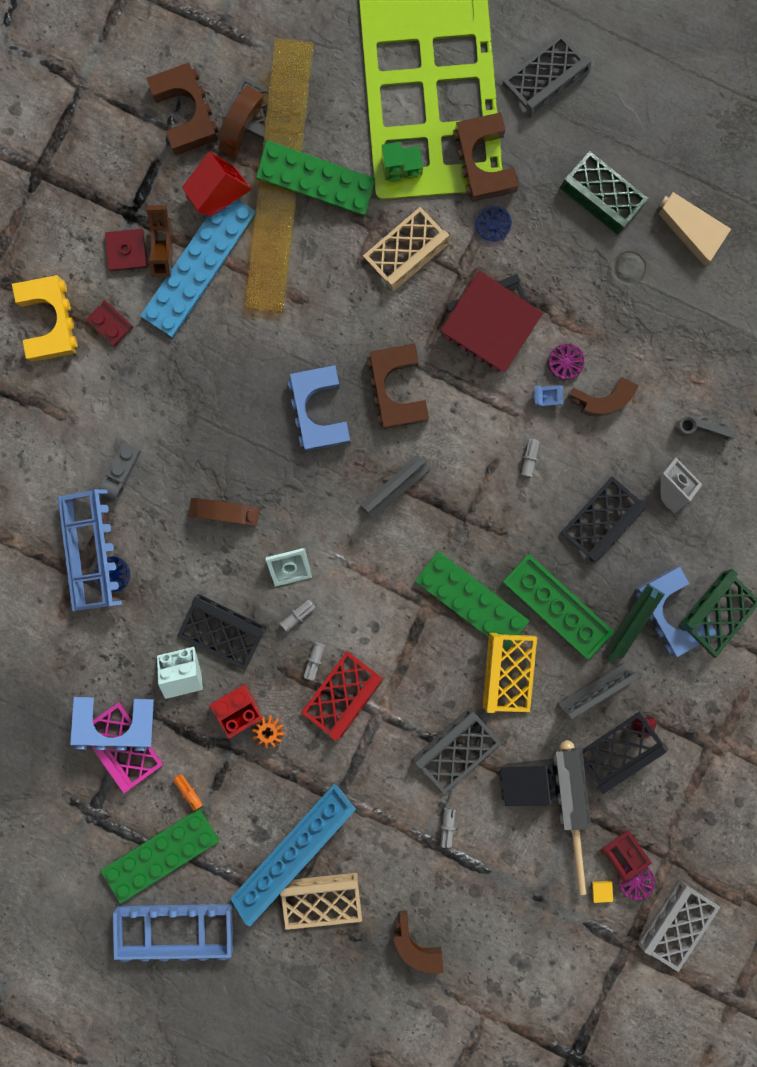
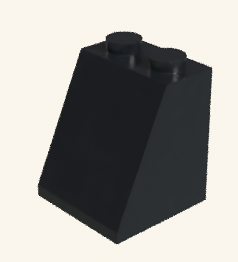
M554 758L508 763L502 766L499 771V778L503 784L501 796L505 806H546L554 803L558 799V793H560V786L556 784L558 769L554 765Z

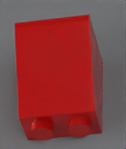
M211 152L207 153L182 186L186 193L185 197L194 204L193 208L199 214H206L210 217L252 189L234 165Z

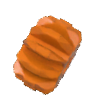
M269 715L268 721L262 716L261 722L255 723L258 728L252 729V732L258 733L253 736V740L260 739L257 744L258 746L265 742V749H268L269 743L274 748L276 747V742H282L279 736H284L285 732L279 730L284 725L280 724L277 726L279 718L272 722V715ZM267 727L271 728L270 731L273 730L270 736H266L267 733H264Z

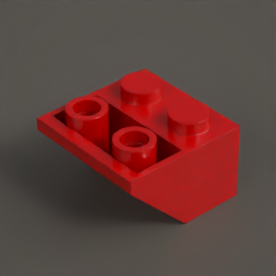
M246 683L209 705L228 738L233 737L263 719L255 698Z

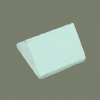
M305 548L266 557L275 587L312 578Z

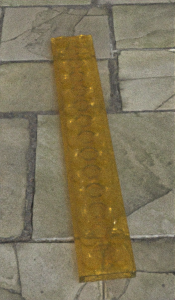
M275 38L263 148L265 141L269 140L302 152L314 49L313 42ZM260 180L245 308L283 313L297 193Z

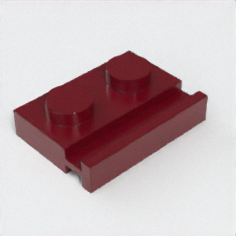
M106 300L86 318L114 347L133 328Z

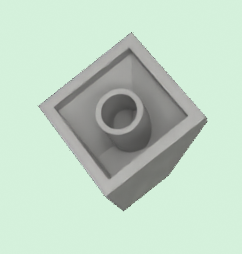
M676 457L660 475L661 500L674 514L688 504L702 486L701 482Z

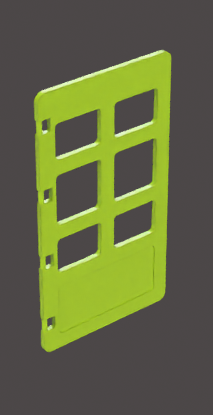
M359 0L374 182L377 198L389 200L466 193L465 185H468L467 179L462 176L461 167L463 164L445 165L443 163L441 139L453 136L456 122L459 121H440L436 84L440 81L478 79L482 116L498 113L488 0ZM475 37L477 63L440 67L435 65L433 40ZM407 41L419 42L420 68L380 71L378 69V44ZM486 43L487 52L481 53L480 44ZM421 83L424 92L426 122L416 125L385 127L382 118L380 88L382 86ZM485 101H492V110H486ZM426 139L428 141L430 165L423 167L422 175L412 179L403 177L394 182L385 180L382 164V144L390 141ZM500 139L484 142L486 161L475 163L476 166L486 172L501 171ZM490 158L497 159V168H491Z

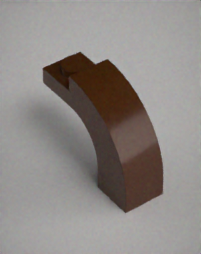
M248 85L241 91L230 107L218 136V139H220L218 150L234 159L238 156L243 135L250 121L261 110L264 94Z
M167 205L147 206L146 211L151 235V252L149 257L151 276L171 277L173 239Z
M621 377L618 379L611 394L607 397L595 398L573 388L570 390L568 398L571 399L570 402L577 406L584 405L581 413L590 416H605L624 407L632 399L639 385Z
M191 498L188 517L257 526L260 508L231 502Z
M400 911V918H396L397 930L400 931H393L395 946L401 958L418 971L424 973H444L441 947L425 948L417 945L409 934L407 911Z

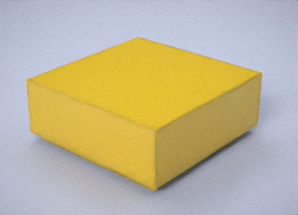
M611 881L592 882L594 903L613 902Z

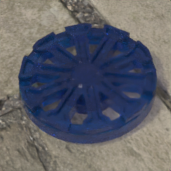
M497 205L485 207L479 212L476 219L478 234L483 239L491 242L504 239L512 225L511 217L507 210Z
M110 556L107 557V562L111 563L110 560L113 559L116 564V569L109 571L110 582L118 583L120 581L122 583V586H119L118 589L111 590V592H117L127 586L131 572L128 564L123 559ZM120 561V562L122 563V565H120V566L117 568L118 562ZM98 564L95 567L94 574L99 573ZM124 567L126 568V572H119ZM120 576H127L126 580H124ZM96 579V584L101 588L99 579Z

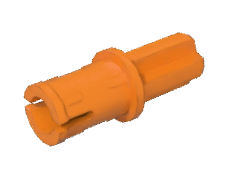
M182 774L177 775L173 782L182 793L181 797L185 798L192 811L197 810L203 803L196 795L195 788H191Z

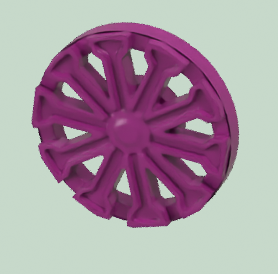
M562 344L554 348L550 353L548 366L552 374L557 378L570 380L578 376L583 370L584 356L578 347L572 344ZM564 347L567 348L566 354H565L564 349H563ZM571 349L575 350L572 355H570ZM577 354H579L580 358L573 359ZM552 357H555V358H557L558 360H557V361H553V360H552ZM580 362V363H581V366H578V365H576V364H574V363ZM553 365H559L556 369L553 368ZM563 369L562 374H558V371ZM567 370L569 371L570 376L566 375Z
M626 864L624 866V869L627 872L630 871L629 864ZM648 867L625 883H621V876L618 874V886L621 892L630 899H645L654 889V875ZM645 871H648L649 875L642 877ZM648 879H651V883H650V884H649V883H646V882H644V881H645V880H648ZM630 886L628 891L624 890V887ZM643 886L649 887V891L647 892ZM633 889H635V896H631ZM639 889L642 891L643 896H639Z

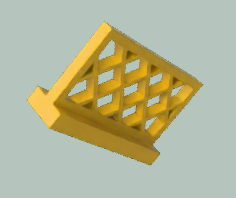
M489 633L482 705L487 713H495V711L530 712L537 645L536 636ZM503 640H511L515 644L507 652L502 648ZM524 641H531V648L524 652L520 645ZM518 648L523 655L514 662L509 654ZM508 657L513 664L504 671L501 667V662ZM524 658H527L529 660V667L522 671L518 664ZM516 666L521 674L512 680L508 673ZM506 675L511 683L502 689L499 686V681ZM522 677H525L528 680L527 685L521 690L516 683ZM514 685L519 690V693L510 699L506 692ZM504 694L509 701L504 706H497L498 699ZM521 695L526 698L525 707L517 706L514 703Z

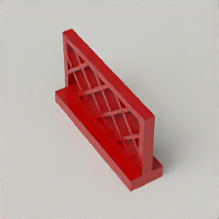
M346 651L301 713L328 733L332 739L339 741L378 689L384 678ZM347 657L354 661L355 669L344 671V662ZM366 670L371 676L367 681L359 682L358 671ZM355 672L357 683L346 684L345 673ZM335 674H342L343 685L333 686L332 678ZM357 685L358 694L356 697L348 698L347 686ZM344 687L345 698L335 700L333 688ZM331 689L332 700L322 702V691ZM346 700L347 709L343 713H337L335 702ZM332 703L334 714L323 715L322 704ZM319 704L320 716L313 717L308 713V710L312 705ZM334 716L335 725L330 730L325 726L324 717Z

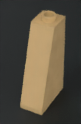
M674 192L669 198L665 196L659 205L662 209L658 214L697 259L706 266L712 260L731 229Z

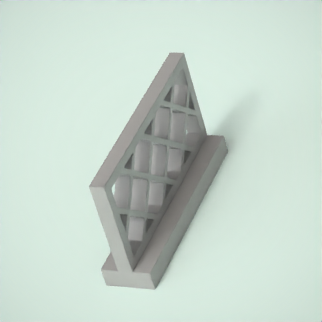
M679 879L638 942V945L648 955H652L679 972L720 909V906ZM692 893L696 896L697 903L688 905L687 899ZM711 905L712 909L709 913L703 914L701 906ZM698 907L699 916L690 918L689 909ZM685 911L686 919L677 921V914ZM700 920L701 926L699 929L692 931L691 922ZM687 924L688 932L679 934L678 926ZM674 927L676 935L666 937L668 928ZM689 937L690 943L688 946L682 947L680 939ZM677 940L678 948L669 950L667 942ZM664 943L665 952H654L657 945ZM679 953V960L676 964H673L670 960V955Z

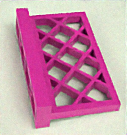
M120 702L93 720V725L98 721L107 722L105 733L100 734L105 737L115 738L121 736L123 725L131 726L132 719ZM117 708L123 714L121 722L110 720L111 713ZM109 723L121 724L119 736L108 734ZM91 746L123 793L163 765L151 747L146 748L150 752V754H146V751L143 753L132 752L133 747H130V751H124L108 747L107 750H95V746ZM118 752L129 754L127 765L118 763ZM132 754L143 756L141 767L130 765ZM145 756L153 757L157 765L153 768H144ZM129 768L140 769L139 778L132 782L128 777Z

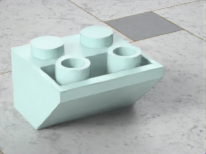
M195 647L157 656L158 685L165 699L203 690L202 675Z

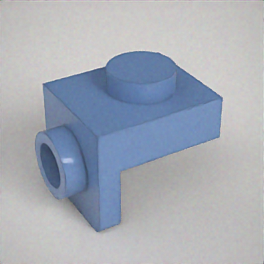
M535 386V391H533L535 405L540 407L563 405V386Z

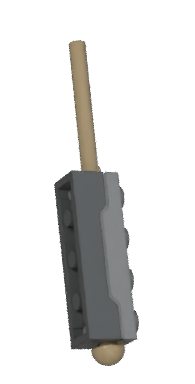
M565 740L560 744V749L554 754V765L558 767L556 784L557 786L560 785L558 802L559 805H562L560 821L561 824H564V830H571L578 894L586 895L580 830L588 829L591 821L583 749L575 748L571 741Z

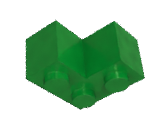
M401 142L382 144V164L385 180L394 182L403 177L412 179L423 174L420 146L402 148Z

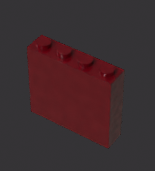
M476 270L439 328V331L442 332L441 336L449 342L452 339L458 342L457 347L467 352L470 350L475 353L473 355L475 359L480 362L485 360L490 363L489 368L498 373L500 370L506 372L543 313L480 270Z

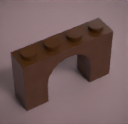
M186 63L146 78L156 103L175 96H186L196 103L195 114L189 122L166 131L175 155L218 140L215 134L219 132L215 121L211 122L209 117L212 115L209 104H204L203 98L206 97L203 87H198L196 82L200 80L196 68L192 69L190 63Z
M501 112L456 122L455 130H453L454 141H458L459 148H457L459 160L462 159L463 162L461 167L462 176L467 179L468 185H465L468 197L471 196L472 202L515 193L518 188L514 168L497 172H486L478 168L472 158V151L480 143L504 137L505 126Z
M410 344L371 351L367 362L368 368L373 369L374 374L370 378L372 388L376 387L377 395H374L375 406L380 407V414H377L379 425H383V429L428 422L429 416L426 400L406 404L396 403L387 396L384 389L385 380L390 373L398 369L418 366L416 345Z

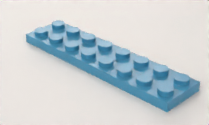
M237 199L212 217L207 216L172 268L171 277L165 278L140 316L173 338L247 230L257 212Z
M332 785L230 898L246 925L251 926L356 810L337 785Z

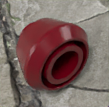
M644 717L650 724L652 729L655 731L657 725L656 720L654 718ZM636 718L632 721L631 727L634 730L642 731L643 723L639 718Z

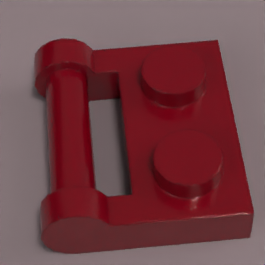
M629 830L600 849L621 876L620 880L622 883H625L652 864ZM615 846L631 867L629 872L624 869L611 850Z

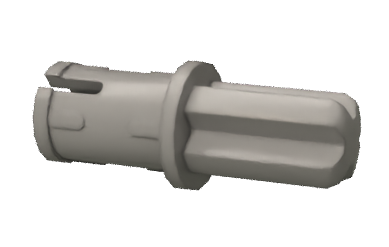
M529 439L526 454L523 456L524 463L520 475L532 478L535 462L538 461L536 457L540 444L539 440Z
M307 600L298 609H293V613L280 622L281 626L288 632L298 622H303V618L315 609V605L312 601Z
M314 641L310 658H307L309 661L304 673L305 679L311 681L315 679L319 664H322L321 658L326 645Z
M444 808L443 824L440 826L442 828L440 845L443 848L452 847L453 830L456 829L454 827L456 809Z

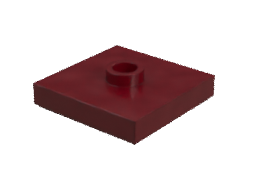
M143 229L105 232L109 271L147 268Z

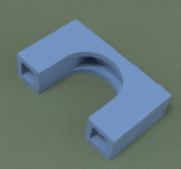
M336 366L290 374L291 380H288L289 390L294 392L295 397L291 399L293 410L297 409L298 417H295L297 429L301 428L302 436H299L300 446L304 447L305 451L351 443L347 422L322 426L313 423L306 414L307 401L314 393L340 387Z
M674 567L636 588L637 599L647 584L665 594L649 620H653L656 625L654 628L659 638H663L666 643L664 648L669 655L672 654V656L679 657L700 645L688 631L670 626L663 616V604L666 598L689 584L680 567ZM698 625L695 631L700 636H705L704 625ZM709 625L710 636H717L713 625Z
M74 697L70 745H75L74 749L86 750L87 746H95V750H107V746H115V750H127V747H135L134 751H146L147 747H151L154 699H134L132 723L129 730L122 736L108 738L98 733L93 725L94 698Z

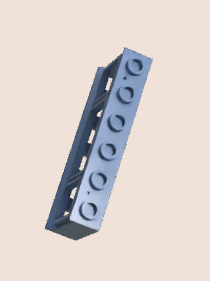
M94 489L92 491L58 496L72 611L122 604V601H112L111 590L118 589L119 585L117 582H110L109 571L115 570L116 564L114 562H107L106 552L113 551L114 546L112 543L105 544L104 533L110 532L111 526L110 524L102 523L101 513H107L109 508L107 505H100L99 495L108 494L107 490ZM89 497L92 519L75 522L73 500ZM93 525L99 573L82 575L76 528ZM100 579L103 602L86 604L83 581Z
M233 904L117 906L113 912L114 960H120L121 962H128L132 959H139L142 962L150 961L151 959H159V961H168L170 959L187 961L193 958H197L200 961H205L209 958L227 960L232 957L234 951ZM205 915L209 917L226 915L227 944H206ZM144 916L145 945L123 946L122 917L136 918ZM157 916H198L199 944L152 945L151 918Z

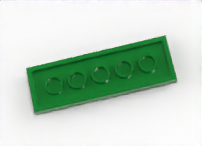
M269 140L265 141L255 178L361 216L366 215L375 181L373 177Z
M437 551L415 580L416 583L488 638L489 633L519 635L529 622L522 614L439 551ZM503 640L502 648L507 651L513 642L511 640Z
M527 554L502 581L587 660L614 633L610 627L530 554Z
M198 808L100 871L121 904L215 845L220 839L202 810Z

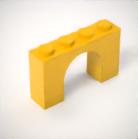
M58 275L12 284L15 303L19 306L24 307L48 303L53 305L57 313L56 325L50 333L41 337L23 340L26 359L30 362L76 354L75 348L78 347L76 337L72 334L74 323L72 318H69L68 311L71 310L69 300L65 297V292H67L65 281H62Z

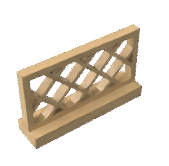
M419 207L365 253L363 258L394 292L451 243L450 235L445 230L443 231ZM420 214L425 219L424 225L414 224V219ZM403 228L411 229L410 237H400V231ZM413 229H424V237H413ZM427 229H435L438 232L434 238L426 237ZM388 241H396V249H385L386 243ZM399 241H410L409 250L399 249ZM412 241L423 242V247L420 250H412ZM374 253H382L381 262L373 261L370 257ZM385 253H395V262H384ZM398 254H409L408 260L406 262H398ZM384 266H394V272L387 277L383 272Z
M357 873L293 879L280 893L285 930L362 922ZM355 889V896L351 900L343 895L346 890ZM327 892H333L337 895L332 902L324 897ZM308 894H314L318 897L313 904L304 899ZM287 896H294L298 899L294 906L287 903ZM339 898L348 903L343 910L334 905ZM320 900L328 905L324 912L315 907ZM301 902L309 907L304 915L296 909ZM352 906L357 910L358 916L350 917L345 912ZM331 908L339 913L336 918L331 919L326 915ZM312 910L320 915L317 920L311 921L307 918ZM293 912L300 917L298 922L289 923L288 917Z

